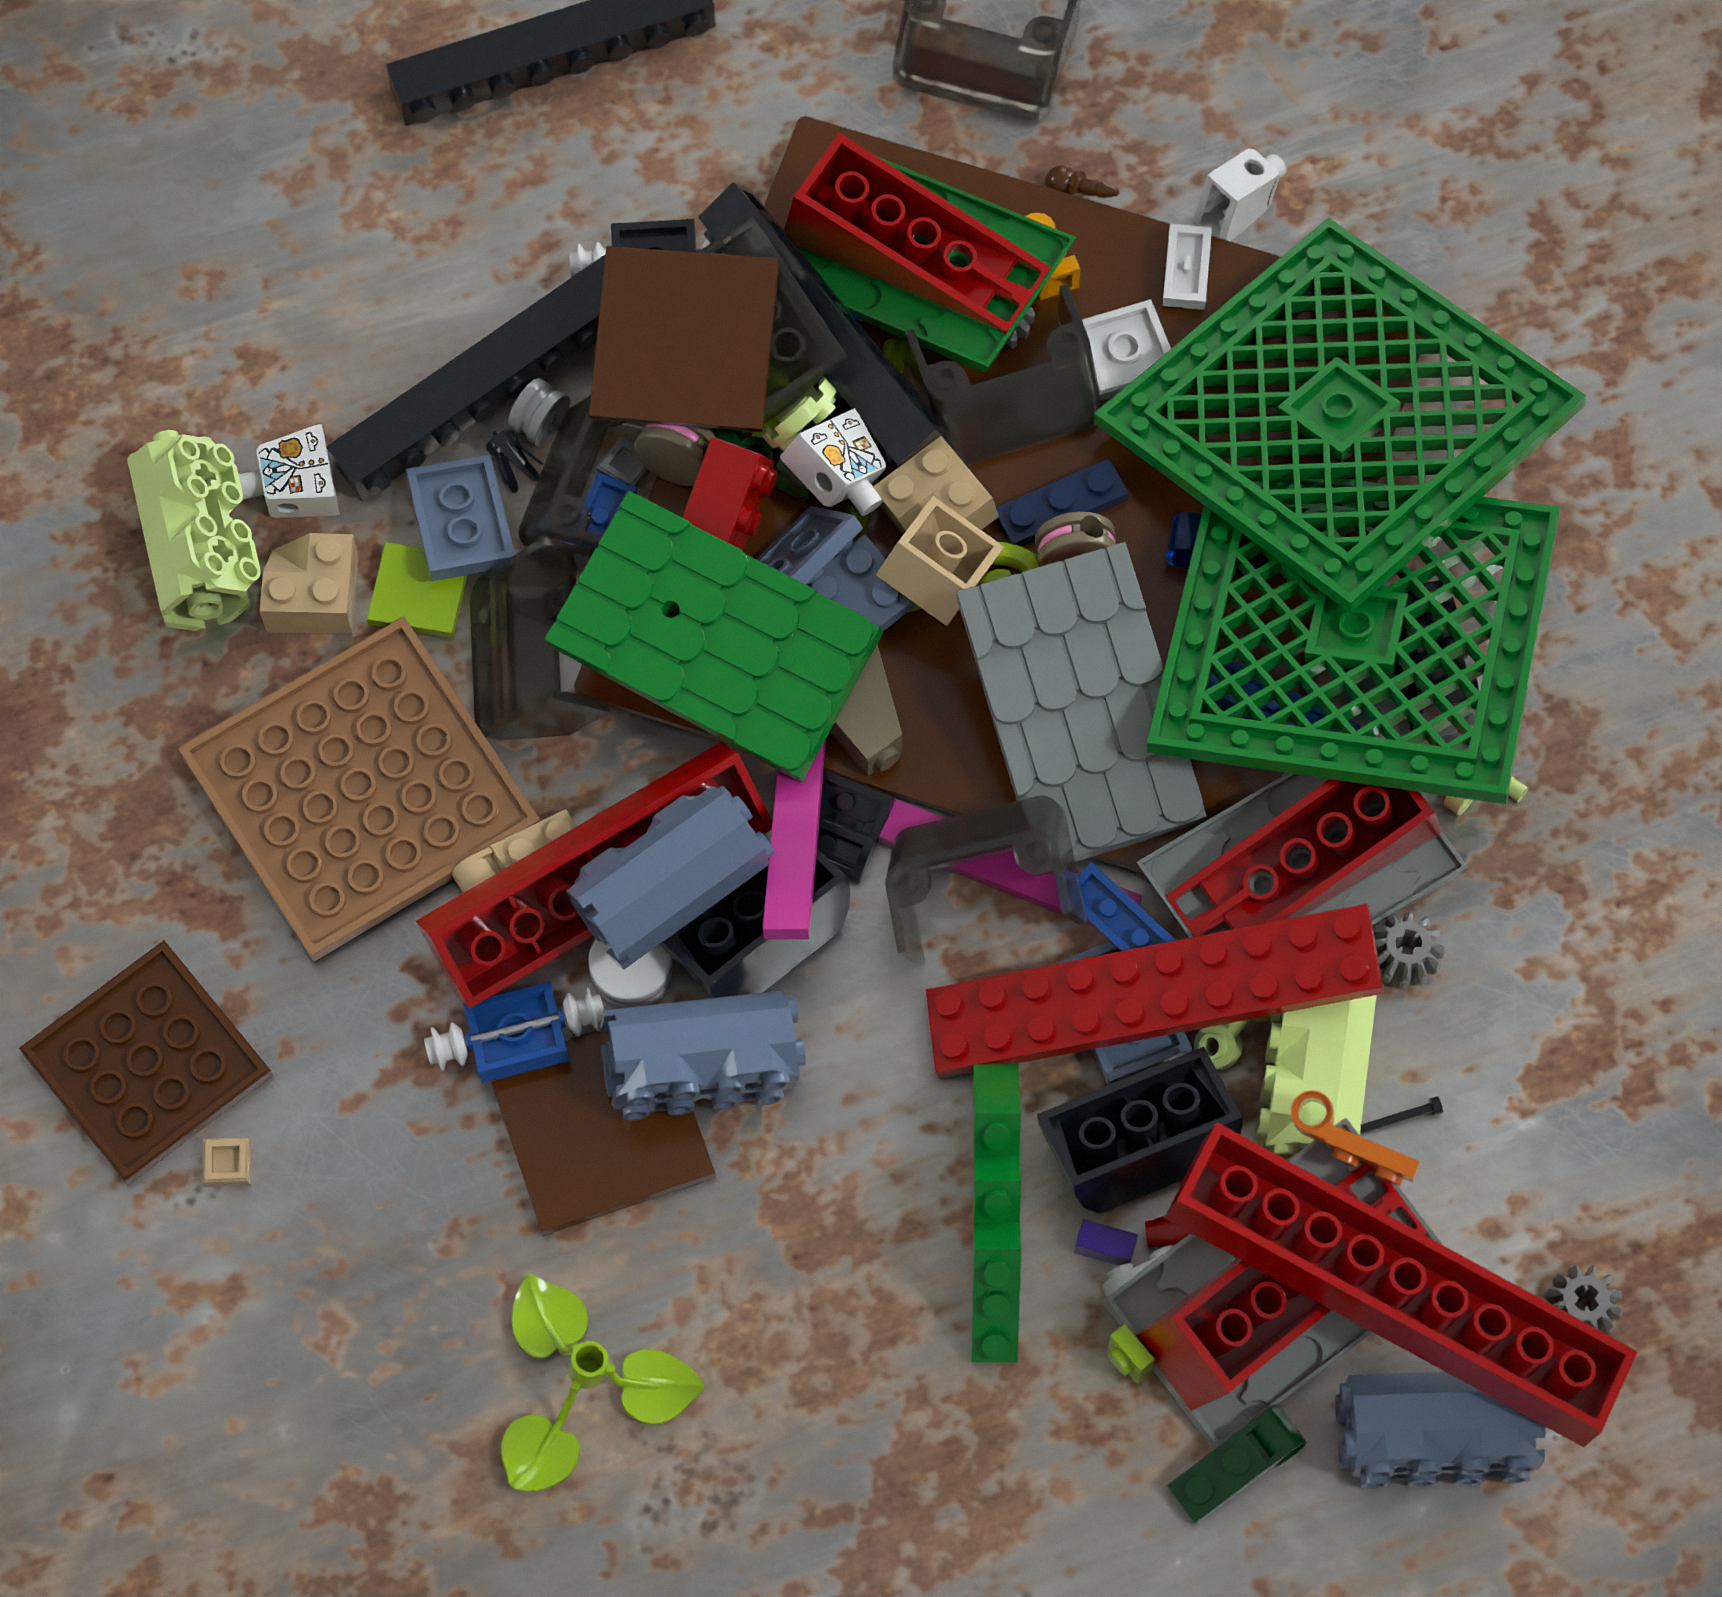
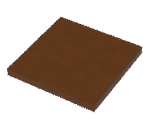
M606 246L589 412L590 418L763 432L779 260L776 258Z
M165 940L19 1048L23 1056L127 1186L273 1076L269 1067Z
M596 1030L566 1040L570 1059L568 1062L491 1081L543 1236L716 1177L694 1111L683 1115H670L668 1111L650 1112V1115L643 1119L625 1120L623 1119L622 1110L613 1109L611 1104L612 1097H608L601 1059V1046L605 1045L606 1041H610L609 1033L600 1034V1031Z

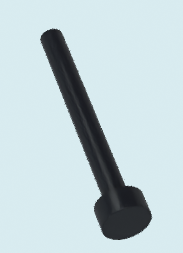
M1438 1096L1429 1098L1428 1104L1361 1124L1360 1134L1430 1112L1434 1116L1442 1114L1443 1107Z

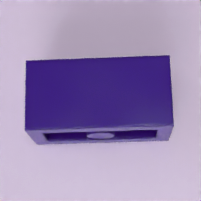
M1083 1219L1074 1253L1118 1266L1131 1263L1138 1234Z

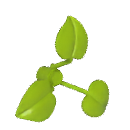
M528 1274L518 1289L512 1309V1331L515 1341L526 1354L536 1359H545L551 1356L557 1349L562 1355L571 1356L568 1375L573 1383L553 1425L544 1416L530 1414L517 1418L506 1429L501 1443V1457L509 1486L517 1491L538 1492L554 1487L573 1472L579 1459L580 1444L574 1435L562 1431L561 1428L581 1388H594L603 1381L604 1376H608L616 1386L624 1387L621 1395V1404L629 1416L643 1424L660 1425L676 1418L703 1392V1381L684 1362L665 1352L654 1349H643L630 1353L624 1359L622 1365L624 1378H621L615 1372V1366L608 1364V1353L601 1344L594 1341H585L578 1344L586 1333L589 1319L587 1309L580 1298L566 1288L546 1282L533 1274Z

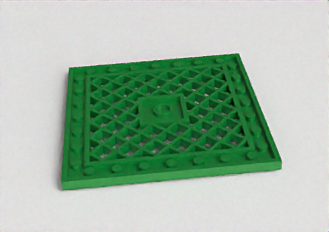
M1328 217L1094 413V418L1097 426L1351 613L1583 409L1586 404V395ZM1344 287V295L1321 296V288ZM1351 288L1359 294L1351 295ZM1314 289V296H1305ZM1375 309L1376 317H1352V310ZM1322 311H1345L1346 318L1322 319ZM1383 311L1392 317H1383ZM1292 312H1315V319L1292 320ZM1285 313V321H1276ZM1384 332H1407L1408 340H1384ZM1377 333V341L1354 342V334ZM1415 333L1423 339H1415ZM1347 334V342L1324 343L1323 335ZM1316 335L1317 343L1293 344V336ZM1286 336V344L1263 345L1262 337ZM1254 338H1256V345L1246 346ZM1439 354L1440 362L1417 363L1416 355ZM1409 355V363L1386 364V356ZM1447 355L1456 362H1447ZM1378 356L1379 364L1355 365V357ZM1348 357V364L1339 358ZM1318 358V367H1294V359ZM1324 358H1334L1325 366ZM1263 360H1287L1288 368L1264 369ZM1257 361V369L1233 370V362ZM1227 362V370H1217ZM1448 377H1472V385L1449 386ZM1441 378L1442 386L1418 387V379ZM1479 378H1481L1488 384L1480 385ZM1410 379L1411 387L1388 388L1387 380ZM1371 380H1380V387ZM1288 383L1289 392H1265V384ZM1295 383H1305L1295 391ZM1258 384V393L1234 394V385ZM1228 385V394L1204 395L1203 386ZM1197 387V395H1188ZM1504 399L1505 408L1482 409L1481 400ZM1450 401H1474V409L1451 410ZM1419 402H1443V410L1420 411ZM1401 403H1412L1413 411L1400 412ZM1259 408V417L1235 418V409ZM1266 408H1278V416H1266ZM1198 410V419L1174 420V411ZM1204 410H1229V418L1205 419ZM1166 412H1168V420L1163 417ZM1483 424H1494L1484 432ZM1452 425H1475L1476 433L1453 434ZM1445 426V434L1422 435L1421 427ZM1414 427V436H1391L1390 428ZM1383 428V437H1373ZM1291 431V440L1267 441V432ZM1260 432V441L1236 442V433ZM1298 432L1307 439L1298 440ZM1229 433L1230 442L1205 443V434ZM1199 434V443L1189 435ZM1465 449L1456 458L1454 457V450ZM1446 450L1447 459L1423 460V451ZM1415 451L1416 460L1392 461V452ZM1354 453V462H1344ZM1361 453H1385V461L1361 462ZM1323 454V463L1299 464V455ZM1292 455V464L1268 465V456ZM1330 455L1341 463H1330ZM1237 457H1261V465L1237 466ZM1220 458H1230L1231 466ZM1425 475H1435L1425 484ZM1393 476H1417L1418 485H1394ZM1362 477H1386L1387 486H1363ZM1331 478H1355L1356 487L1332 488ZM1324 479L1325 488L1300 489V480ZM1293 480L1294 489L1269 490V481ZM1252 481H1262L1263 490ZM1388 501V511H1364V502ZM1395 501H1406L1398 509H1395ZM1325 503L1326 513H1302L1301 504ZM1332 503H1357V512H1333ZM1294 504L1295 513L1284 505ZM1358 527V537H1334V528ZM1365 527H1376L1366 536ZM1317 528H1327V536L1318 531Z
M1331 478L1332 488L1356 487L1355 480ZM1324 479L1300 480V489L1325 488ZM1293 480L1269 481V490L1294 489ZM1252 481L1263 490L1262 481ZM1362 481L1363 486H1387V484ZM1482 497L1417 554L1426 564L1425 566L1413 573L1406 565L1403 566L1396 573L1400 580L1388 587L1383 584L1354 611L1349 613L1320 590H1318L1316 595L1309 587L1311 586L1309 582L1254 541L1241 547L1244 534L1204 505L1147 740V753L1507 804L1560 519V507ZM1388 501L1364 502V511H1388ZM1395 501V509H1398L1406 501ZM1356 502L1332 503L1333 512H1357ZM1325 503L1301 504L1302 513H1326ZM1294 504L1284 505L1295 513ZM1358 527L1334 528V537H1344L1354 530L1358 531ZM1365 527L1366 536L1376 527ZM1317 528L1322 534L1327 536V528ZM1444 541L1451 551L1437 558L1430 548ZM1488 547L1495 557L1481 564L1473 554ZM1263 553L1270 562L1255 569L1248 560ZM1462 561L1470 571L1455 578L1448 569ZM1237 567L1244 576L1233 582ZM1503 569L1500 584L1492 574ZM1281 573L1288 582L1273 590L1266 580ZM1437 576L1444 586L1430 593L1422 583ZM1481 582L1488 592L1474 599L1466 589ZM1255 587L1262 597L1247 605L1240 595ZM1411 590L1419 600L1407 606L1408 594L1406 592ZM1298 593L1305 603L1290 610L1283 601ZM1455 596L1463 606L1449 614L1441 604ZM1229 601L1236 611L1225 617ZM1497 603L1493 620L1485 610ZM1273 608L1280 617L1265 625L1258 615ZM1430 611L1438 621L1423 629L1415 618ZM1313 615L1310 630H1308L1301 621ZM1474 617L1482 627L1467 634L1459 624ZM1247 622L1254 632L1239 640L1231 630ZM1404 626L1411 633V636L1400 642ZM1290 628L1298 638L1283 646L1275 636ZM1448 631L1456 642L1441 649L1433 639ZM1221 637L1228 647L1217 652ZM1490 639L1486 655L1478 645ZM1265 643L1272 653L1257 661L1249 651ZM1422 646L1430 657L1415 664L1407 654ZM1305 651V663L1308 664L1301 667L1293 657ZM1467 653L1475 663L1460 670L1452 660ZM1239 658L1246 668L1230 675L1223 666ZM1397 662L1404 672L1389 679L1387 675H1393L1395 663ZM1283 664L1290 674L1275 682L1267 672ZM1441 667L1449 678L1434 685L1426 675ZM1342 668L1351 670L1345 673ZM1327 670L1334 680L1319 688L1311 678ZM1213 673L1220 682L1208 689L1211 674ZM1483 675L1479 692L1471 681ZM1371 676L1379 686L1363 694L1356 684ZM1257 679L1264 689L1249 697L1241 687ZM1415 682L1423 693L1408 700L1400 690ZM1301 685L1308 695L1293 703L1285 693ZM1460 689L1468 699L1453 707L1445 696ZM1345 691L1353 701L1337 709L1329 699ZM1230 693L1238 703L1222 712L1215 701ZM1389 697L1397 708L1382 716L1374 705ZM1275 700L1282 710L1267 718L1259 708ZM1434 704L1442 714L1427 722L1419 711ZM1319 706L1327 716L1311 724L1303 714ZM1476 711L1472 728L1464 717ZM1363 712L1371 723L1356 731L1348 720ZM1248 714L1252 720L1243 719L1242 717ZM1408 719L1416 729L1401 737L1393 726ZM1290 721H1293V723H1294L1296 726L1285 725V724L1289 723ZM1453 725L1461 736L1446 744L1438 735V732ZM1337 727L1340 732H1334L1330 730ZM1382 734L1385 739L1376 738L1375 736ZM1424 740H1427V742H1428L1430 745L1419 744V743L1423 742Z

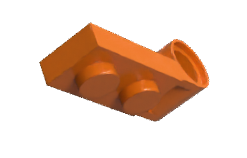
M1309 1090L1302 1092L1294 1099L1291 1106V1116L1296 1129L1303 1135L1326 1144V1147L1333 1150L1331 1155L1333 1159L1357 1168L1359 1161L1377 1168L1374 1174L1376 1177L1401 1186L1403 1179L1411 1183L1414 1182L1420 1168V1161L1334 1126L1335 1115L1333 1106L1325 1094ZM1310 1102H1317L1326 1109L1325 1119L1315 1126L1306 1125L1299 1117L1302 1107Z

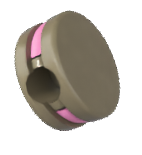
M645 423L643 430L635 440L634 450L640 462L656 476L673 484L694 486L711 437H715V435L709 428Z
M1070 512L1049 519L1039 527L1035 535L1038 567L1116 545L1115 528L1112 522L1106 517L1092 512Z

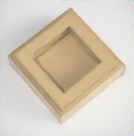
M249 1137L203 1139L204 1187L249 1186L251 1172V1141Z

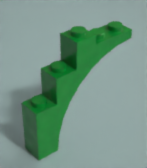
M973 1064L972 1362L1018 1363L1021 1285V1103L1019 1064Z

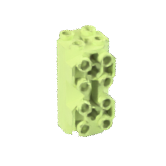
M174 430L158 432L153 436L152 442L146 443L138 451L130 454L127 461L162 617H164L165 625L171 628L197 631L205 629V620L213 618L217 619L218 625L230 623L251 607L247 589L261 575L255 544L251 539L252 532L244 521L240 519L233 520L230 517V512L243 500L237 466L234 464V455L226 445L215 444L210 437L178 435V432Z
M1377 995L1270 1016V1021L1275 1022H1272L1270 1036H1268L1265 1063L1274 1064V1066L1266 1065L1259 1106L1267 1107V1109L1261 1108L1254 1143L1289 1160L1314 1141V1139L1303 1135L1296 1129L1291 1116V1106L1294 1099L1302 1092L1309 1090L1322 1092L1330 1099L1335 1115L1333 1125L1347 1118L1360 1135ZM1317 1102L1307 1103L1300 1111V1120L1309 1126L1318 1125L1325 1119L1326 1109Z

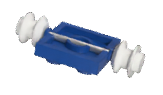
M550 981L491 996L470 1009L463 1003L469 1032L465 1033L466 1037L464 1038L462 1029L451 1022L448 1033L439 1035L431 1027L432 1037L425 1038L424 1042L430 1064L439 1063L441 1071H444L446 1061L456 1059L461 1066H464L468 1057V1046L470 1052L474 1051L481 1083L570 1061L562 1028L566 1027L565 1021L568 1023L569 1030L578 1037L581 1035L582 1026L592 1024L599 1032L598 1022L601 1020L604 1007L600 994L591 996L588 987L585 998L575 1000L570 993H567L563 1002L565 1011L563 1012L562 1008L557 1009Z

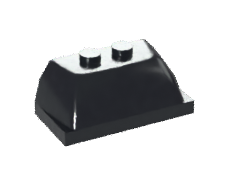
M818 849L809 939H764L763 920L768 876L767 866L659 945L713 998L763 993L843 928L850 907V884L847 876Z
M1204 1047L1037 1114L1038 1125L1075 1197L1085 1209L1098 1214L1182 1181L1203 1140L1216 1122L1238 1134H1241L1243 1128L1242 1115Z

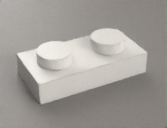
M1170 224L1162 306L1205 309L1212 227Z

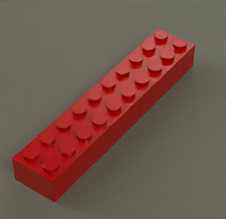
M1216 1122L1203 1140L1164 1219L1583 1448L1602 1433L1638 1352Z

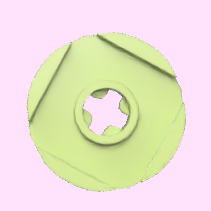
M825 377L819 379L818 391L810 385L775 416L781 423L774 428V431L768 425L763 429L761 436L771 448L779 446L784 452L797 435L801 433L806 424L811 420L816 424L820 423L835 409L836 406L833 403L836 401L834 395L837 391Z

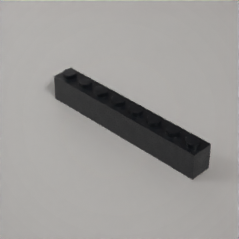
M587 0L388 63L386 68L389 83L405 126L413 123H426L433 120L436 116L454 110H467L476 103L485 100L504 98L511 95L514 91L532 85L542 86L551 82L554 78L570 73H583L592 66L611 60L620 61L633 53L648 48H661L673 40L686 36H699L708 29L716 27L715 6L713 0Z
M732 182L698 216L707 228L704 232L705 237L719 251L724 249L728 255L776 258L779 260L775 314L781 320L777 324L779 329L789 340L794 343L796 341L800 343L806 351L802 356L807 364L817 373L823 372L831 382L830 384L836 389L837 392L834 397L842 404L848 403L852 409H856L870 435L873 434L881 444L878 450L882 457L890 465L897 467L904 464L938 437L942 436L946 441L951 436L756 195L750 189Z
M605 255L326 446L333 464L359 498L363 501L370 495L374 496L382 493L389 487L391 481L405 472L406 469L419 467L425 461L426 456L439 447L451 445L460 437L462 431L475 422L481 423L489 419L496 411V408L510 398H518L524 388L533 380L545 374L555 373L564 365L566 359L579 350L585 351L593 347L597 343Z

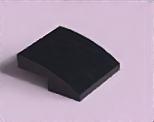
M824 767L817 849L847 877L860 881L878 844L880 833L897 796Z

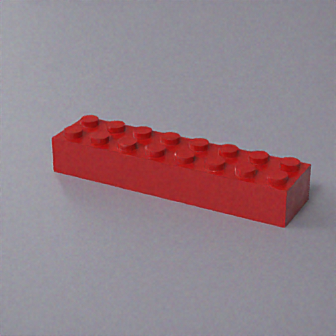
M723 742L716 744L416 920L455 995L470 1009L592 937L593 935L571 903L572 898L568 896L566 890L574 885L583 866L608 848H626L647 833L648 827L652 824L653 816L682 795L698 796L712 785L717 789L724 786L733 798L738 796L749 809L752 818L747 822L755 833L760 831L764 835L771 831L772 819L739 753Z

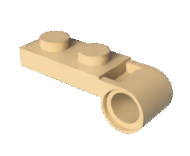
M566 809L467 857L453 869L452 877L464 893L577 827Z

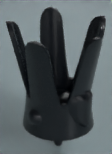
M504 430L499 433L493 431L494 436L488 441L486 451L497 462L504 485L508 483L513 493H516L519 488L510 461L517 468H520L531 480L538 481L540 478L539 473L523 452L538 464L543 465L544 463L520 444L513 430Z

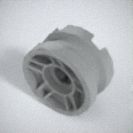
M537 378L524 388L513 404L508 417V428L520 435L525 433L528 441L540 447L546 444L562 425L569 410L570 397L559 390L553 392L549 383Z

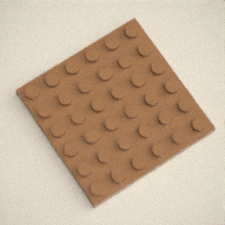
M405 617L391 623L178 747L180 756L313 962L454 879L452 877L453 869L467 857L540 822V818Z

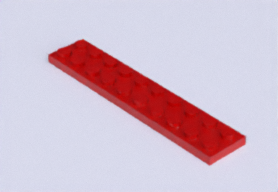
M1368 904L926 989L935 1073L939 1078L973 1072V1064H1018L1384 994Z

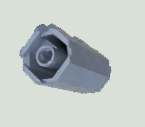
M712 785L698 796L682 795L654 815L647 833L628 847L608 848L583 866L574 885L566 890V892L572 898L571 903L591 934L598 942L601 941L604 945L609 944L611 948L606 953L619 967L625 970L770 864L768 858L775 854V851L767 838L760 831L755 833L747 821L752 818V815L738 796L733 798L724 786L717 789Z
M783 991L603 1010L600 1020V1034L609 1033L610 1041H606L605 1045L601 1046V1059L608 1097H612L611 1104L613 1109L622 1110L623 1119L639 1120L648 1117L650 1112L668 1111L670 1115L687 1114L695 1110L694 1101L702 1098L711 1100L713 1109L717 1110L731 1109L737 1107L740 1104L739 1102L757 1100V1103L760 1105H770L784 1100L783 1091L792 1088L794 1082L799 1080V1066H805L806 1062L803 1040L795 1038L793 1023L798 1022V1006L795 996L785 997Z
M1446 1372L1348 1375L1346 1382L1340 1383V1394L1335 1395L1337 1423L1344 1422L1345 1424L1343 1440H1339L1340 1468H1350L1352 1476L1361 1478V1487L1384 1488L1390 1485L1389 1481L1408 1480V1485L1412 1487H1426L1435 1485L1437 1483L1436 1475L1442 1473L1454 1474L1455 1484L1458 1485L1480 1484L1483 1482L1484 1477H1502L1503 1483L1517 1484L1530 1481V1472L1539 1470L1545 1461V1449L1536 1450V1438H1546L1545 1426Z

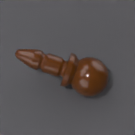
M1064 165L1053 167L1045 178V187L1078 197L1088 195L1097 196L1098 198L1116 197L1120 193L1118 188L1108 182L1088 179L1084 171L1077 170L1074 172L1073 169Z

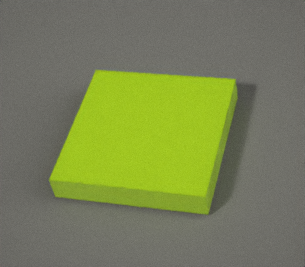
M385 542L367 617L368 625L385 628L398 619L405 617L415 633L453 639L468 575L431 581L422 547Z

